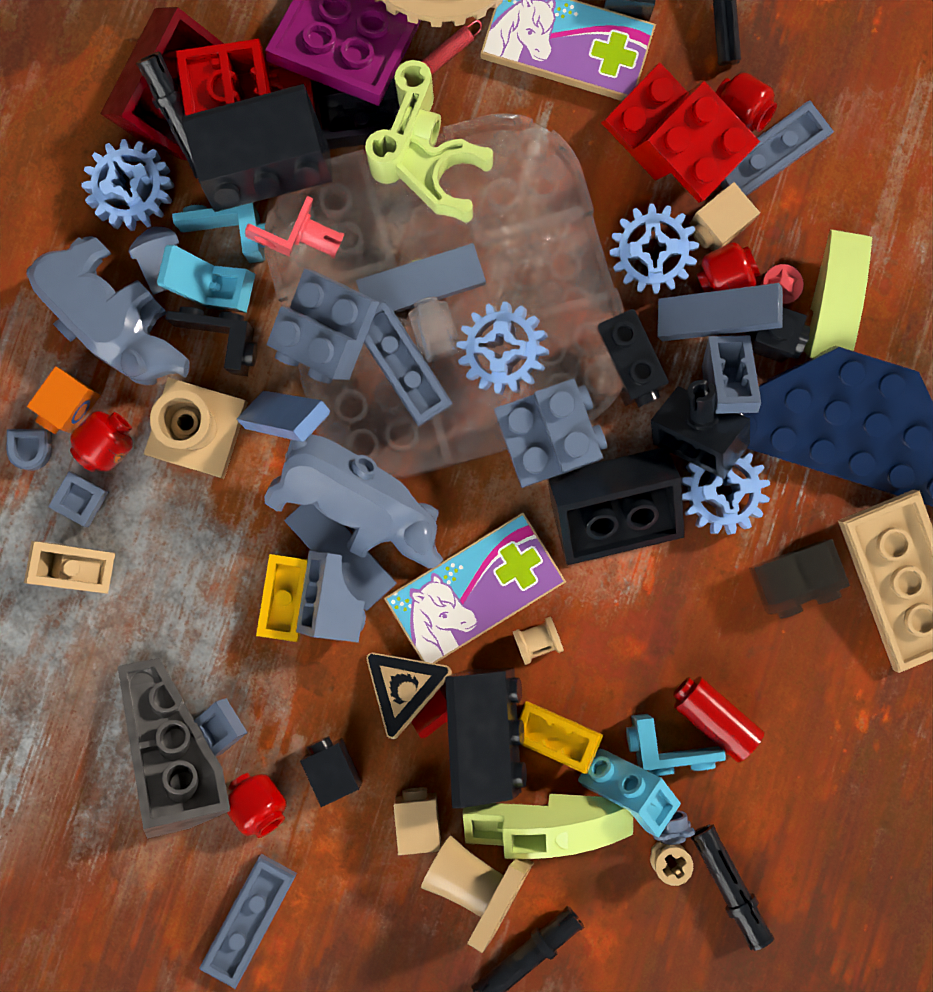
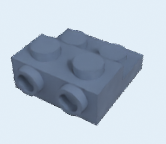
M304 268L290 307L280 306L266 345L277 350L275 358L280 362L296 367L299 363L310 367L307 375L317 381L331 384L332 379L349 380L379 302L314 270Z
M575 378L536 391L531 396L494 408L497 422L521 488L598 462L603 458L601 450L607 448L604 433L599 424L592 427L587 414L588 410L593 409L589 392L585 385L578 387Z

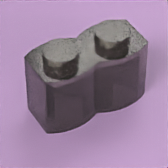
M832 539L815 542L749 567L765 612L767 614L778 613L780 619L802 612L801 604L816 599L818 605L839 599L842 597L840 590L850 586Z

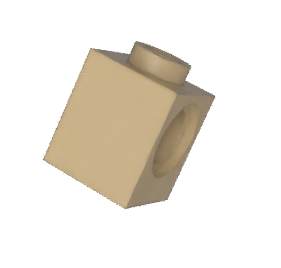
M733 182L697 211L689 224L695 228L693 236L702 247H709L714 251L728 244L750 226L760 212L736 183Z
M423 787L403 790V796L396 797L394 801L398 855L440 851L441 835L437 793L427 794V788Z

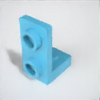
M599 749L596 752L588 774L582 773L578 778L579 783L583 787L628 810L646 832L659 838L681 805V802L661 777L604 749Z

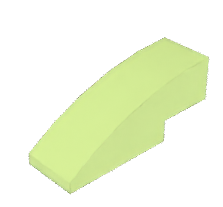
M830 229L810 308L813 311V316L810 324L809 340L804 348V352L809 357L815 358L821 355V352L835 345L854 351L868 281L872 236Z

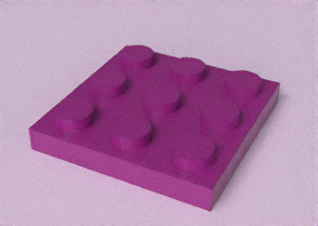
M293 0L265 49V61L379 106L422 20L415 24L408 22L406 14L399 12L393 15L386 10V4L383 1Z

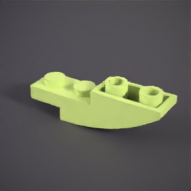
M549 794L548 806L490 803L463 808L462 813L465 843L504 846L505 859H539L574 855L616 843L633 835V815L625 808L600 796Z

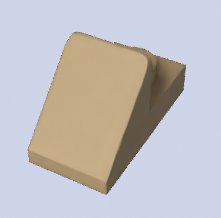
M31 541L24 583L108 594L115 553L57 543Z

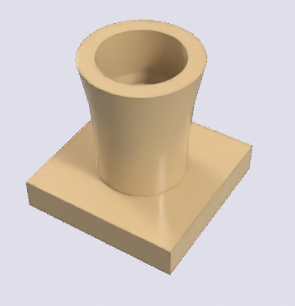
M168 377L163 394L155 402L150 413L151 432L143 455L224 479L241 427L237 418L247 408L248 402ZM193 419V427L186 431L187 423Z
M449 836L431 864L421 888L445 897L481 917L467 944L483 953L499 929L534 863L528 859H515L503 875L470 853L452 836Z

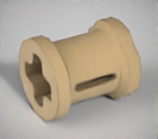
M551 616L545 618V622L541 625L522 632L520 630L513 631L525 665L531 663L533 658L555 650L557 653L564 651Z
M657 841L652 846L650 863L658 877L664 883L671 886H679L686 883L693 872V861L681 844L666 845L661 843V841ZM668 855H672L677 863L676 867L672 869L665 861Z

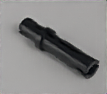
M158 51L143 57L136 62V65L153 95L151 101L156 109L160 108L163 116L166 118L179 147L189 163L193 175L197 179L182 124V116H185L181 86L176 85L161 52Z
M714 824L697 829L695 835L690 838L702 856L727 904L725 910L729 918L735 919L751 951H757L773 942L774 936L757 908L759 902L755 894L749 893L732 859L720 840Z
M567 905L561 913L543 928L536 927L530 932L531 938L477 983L472 984V991L507 992L546 958L552 960L557 956V949L577 932L585 928L582 921L577 920L579 917Z

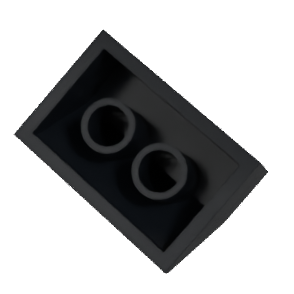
M304 84L182 116V124L198 181L214 212L333 182L330 149Z
M666 446L590 464L547 479L551 506L567 566L685 537L681 477Z
M515 668L467 669L446 676L452 808H466L513 800L522 792L521 788L526 787L527 782L525 762H520L519 745L524 743V724L522 720L517 719V703H521L522 684L520 678H515Z

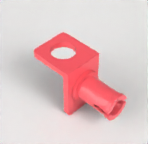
M309 196L305 199L288 241L249 223L245 229V237L288 257H290L295 244L299 246L301 242L335 258L345 234L310 219L309 211L313 198Z

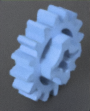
M122 139L120 149L115 150L110 143L105 144L107 154L104 157L95 152L92 155L97 162L95 168L91 166H85L84 171L91 177V181L82 183V188L91 194L85 199L86 203L92 209L97 208L95 214L102 221L109 218V223L116 229L122 225L123 221L130 231H135L136 221L139 220L147 227L151 226L149 216L154 213L162 218L164 214L159 208L160 204H171L172 202L169 195L165 193V190L174 188L172 180L169 177H165L171 172L165 162H160L161 157L155 149L147 153V148L143 142L138 141L134 149H132L127 140ZM126 162H138L139 164L134 166ZM124 174L130 179L132 197L126 191L127 186ZM123 204L129 206L130 209H118L115 207Z
M649 204L648 214L642 215L635 208L633 209L634 221L630 223L623 218L620 220V225L625 230L623 234H612V240L619 243V247L611 249L610 256L620 257L621 260L613 269L615 272L623 270L627 272L623 280L625 285H628L633 280L638 281L637 292L642 293L646 285H652L653 293L658 294L660 284L663 283L670 290L675 289L674 278L676 276L683 280L689 277L683 269L684 266L696 265L697 260L689 256V252L697 250L699 243L688 240V237L695 232V228L691 226L684 229L681 226L686 216L683 213L675 219L670 217L671 206L667 205L662 214L656 213L654 204ZM660 223L673 229L679 239L667 237L661 231ZM642 225H645L646 232L639 241L628 243L632 233ZM652 231L655 232V240H657L658 246L665 247L666 251L659 253L656 262L657 268L653 267V260H651L650 254L647 252L643 253L642 248L649 247ZM681 256L678 264L670 272L663 275L664 263L670 257ZM628 260H639L648 268V276L637 272Z
M503 302L500 311L497 312L494 306L489 303L486 305V316L482 317L475 312L471 314L475 322L472 328L462 325L461 330L468 335L467 341L457 342L456 347L466 351V355L461 357L458 362L462 366H471V369L466 374L469 380L473 381L481 377L479 388L487 391L492 383H494V391L497 394L503 395L506 385H509L513 392L518 393L520 392L519 382L521 380L531 385L535 383L533 376L530 374L533 369L544 371L545 367L538 362L539 356L549 355V350L540 346L539 342L545 340L548 335L544 330H534L540 323V320L535 315L525 320L527 309L520 305L512 313L511 304ZM514 323L519 324L525 330L529 342L519 340L516 337ZM493 325V329L482 338V333L489 326ZM504 341L517 348L504 351L502 356L489 349L502 346ZM478 355H482L490 361L491 374L481 366ZM527 359L519 370L512 373V368L520 360Z
M745 454L734 465L745 475L746 479L736 475L732 469L724 479L709 472L710 478L704 486L698 487L699 480L705 469L692 463H688L685 466L687 471L691 473V477L681 478V485L688 487V491L682 494V501H689L691 505L684 512L686 516L695 513L699 516L695 526L700 528L707 523H711V534H718L722 526H724L727 535L736 533V523L743 529H749L752 527L749 516L754 518H761L763 516V512L757 506L760 503L769 502L770 498L761 494V488L769 486L770 481L759 480L758 474L764 470V466L752 467L750 465L753 454ZM722 483L724 486H730L732 489V493L726 495V497L722 494L717 495L716 487L721 486ZM745 494H749L746 506L740 513H737L739 511L738 503ZM706 501L716 508V513L719 517L706 510L701 502Z

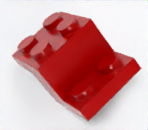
M259 39L176 51L185 116L301 84L305 85L316 113L311 79L266 62Z
M661 62L655 65L601 122L655 181L671 173L698 203L705 201L760 142L705 81L687 92Z

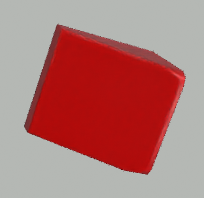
M440 689L411 721L421 739L427 738L448 721L447 700Z

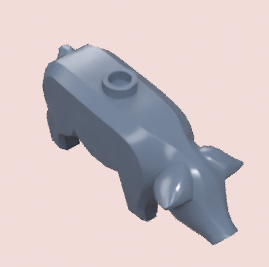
M89 236L83 239L79 237L71 244L69 249L42 254L34 261L32 266L28 267L26 274L33 291L59 318L53 325L70 342L77 337L97 358L138 384L155 385L157 378L170 374H179L185 378L187 377L190 366L188 358L165 340L150 335L156 321L166 314V311L138 280L115 292L105 280L97 276V267L103 262V258L111 255V252L96 237Z
M313 434L304 442L290 441L288 451L285 454L282 475L272 480L264 496L267 506L276 511H282L286 503L315 505L326 517L348 526L352 530L353 534L346 546L350 552L360 557H366L368 550L378 544L391 541L402 555L427 568H434L443 561L435 545L437 534L436 521L439 514L436 508L425 503H418L399 480L377 467L376 463L368 456L357 455L330 439Z

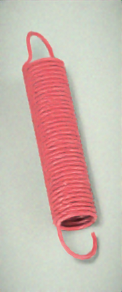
M479 20L472 22L468 26L464 25L421 61L430 68L431 75L474 41L473 35L467 28L473 23L478 22L480 29L474 36L477 35L482 27Z

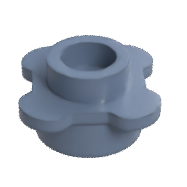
M676 811L659 838L654 835L653 838L666 845H676L685 842L687 837L695 835V830L690 828L691 823L688 821L687 813Z

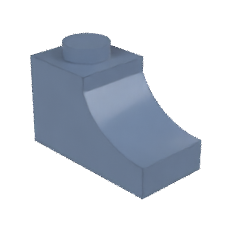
M750 335L709 336L702 363L703 380H707L706 391L708 392L710 382L715 387L716 414L758 413L761 397Z
M309 550L296 632L316 638L359 642L360 632L363 630L366 620L364 611L365 601L356 599L348 590L342 574V555Z

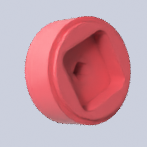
M786 264L772 267L765 273L760 282V285L779 283L782 286L783 307L790 305L799 298L804 285L800 272Z

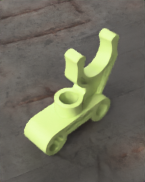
M406 61L395 72V84L400 109L391 130L383 129L374 132L366 141L365 149L371 175L376 181L385 184L394 183L401 179L436 214L455 217L467 223L473 218L472 201L454 198L446 194L439 185L440 178L447 169L461 163L473 164L483 171H489L493 167V151L489 147H480L463 139L450 140L438 147H434L440 131L441 115L430 112L434 100L431 71L421 61Z

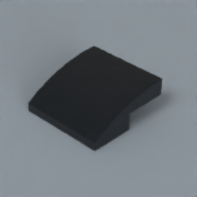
M395 75L379 106L316 81L322 131L329 149L366 145L367 139L374 132L383 129L391 130L400 109Z

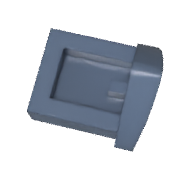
M151 227L136 238L128 250L131 258L137 259L153 295L167 290L157 284L166 245L177 246L179 243L175 232L166 227Z

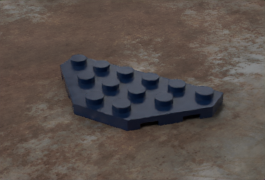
M835 345L821 352V355L801 365H795L759 385L761 397L759 412L742 413L745 417L750 418V444L747 449L897 496L911 490H918L924 504L933 507V401L920 373L916 370Z

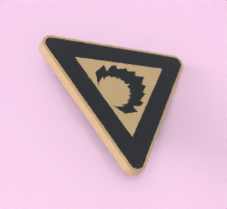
M373 652L367 655L366 659L387 737L391 739L398 738L446 682L445 677L452 674L450 667Z

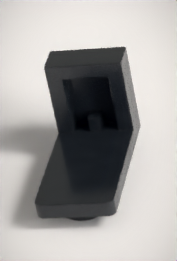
M179 307V312H166V320L174 327L229 334L224 368L230 374L248 376L249 366H255L258 346L257 342H253L254 328L248 321H244L243 315L220 312L219 318L204 316L203 310L193 307Z
M630 309L598 324L597 331L623 384L619 394L624 405L627 406L636 402L638 408L661 398L658 391L662 390L669 381L636 311Z

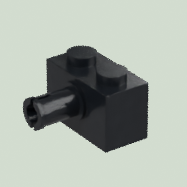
M707 380L694 381L687 390L677 386L651 419L653 445L660 448L666 446L670 453L724 479L750 444V418L745 417L742 413L716 414L715 387L710 382L707 392Z

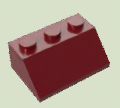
M155 8L100 114L132 136L181 160L187 161L166 118L163 116L160 108L156 109L151 101L153 95L136 62L147 55L160 51L176 85L181 86L176 51L224 43L180 8Z

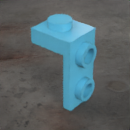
M253 203L214 212L213 208L207 209L203 205H191L183 208V212L172 214L173 223L180 232L239 225L242 253L248 262L265 261L264 248L268 247L245 237V229L248 223L268 232L267 224L260 223V215Z
M166 245L157 284L209 309L247 313L256 274L242 268L214 266L175 245Z
M648 714L631 716L632 727H626L629 751L636 752L638 766L646 771L649 770V772L657 776L675 773L674 767L690 765L693 771L710 770L716 768L715 762L726 760L725 751L719 747L658 754L654 718Z

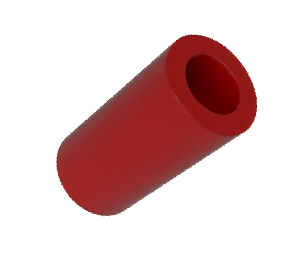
M701 676L694 680L690 677L686 678L673 693V696L677 699L674 703V708L737 763L748 758L761 743L765 732Z

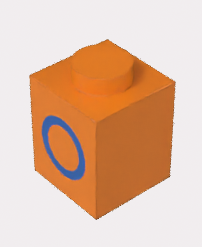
M55 366L26 407L38 414L35 422L53 434H57L59 430L72 434L101 395L70 373Z

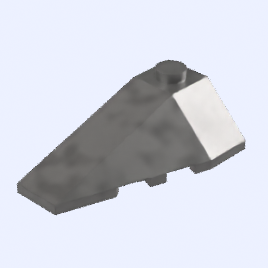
M160 658L117 666L143 830L146 837L151 838L190 829L229 812L230 806L222 766L211 751L197 723H194L193 717Z

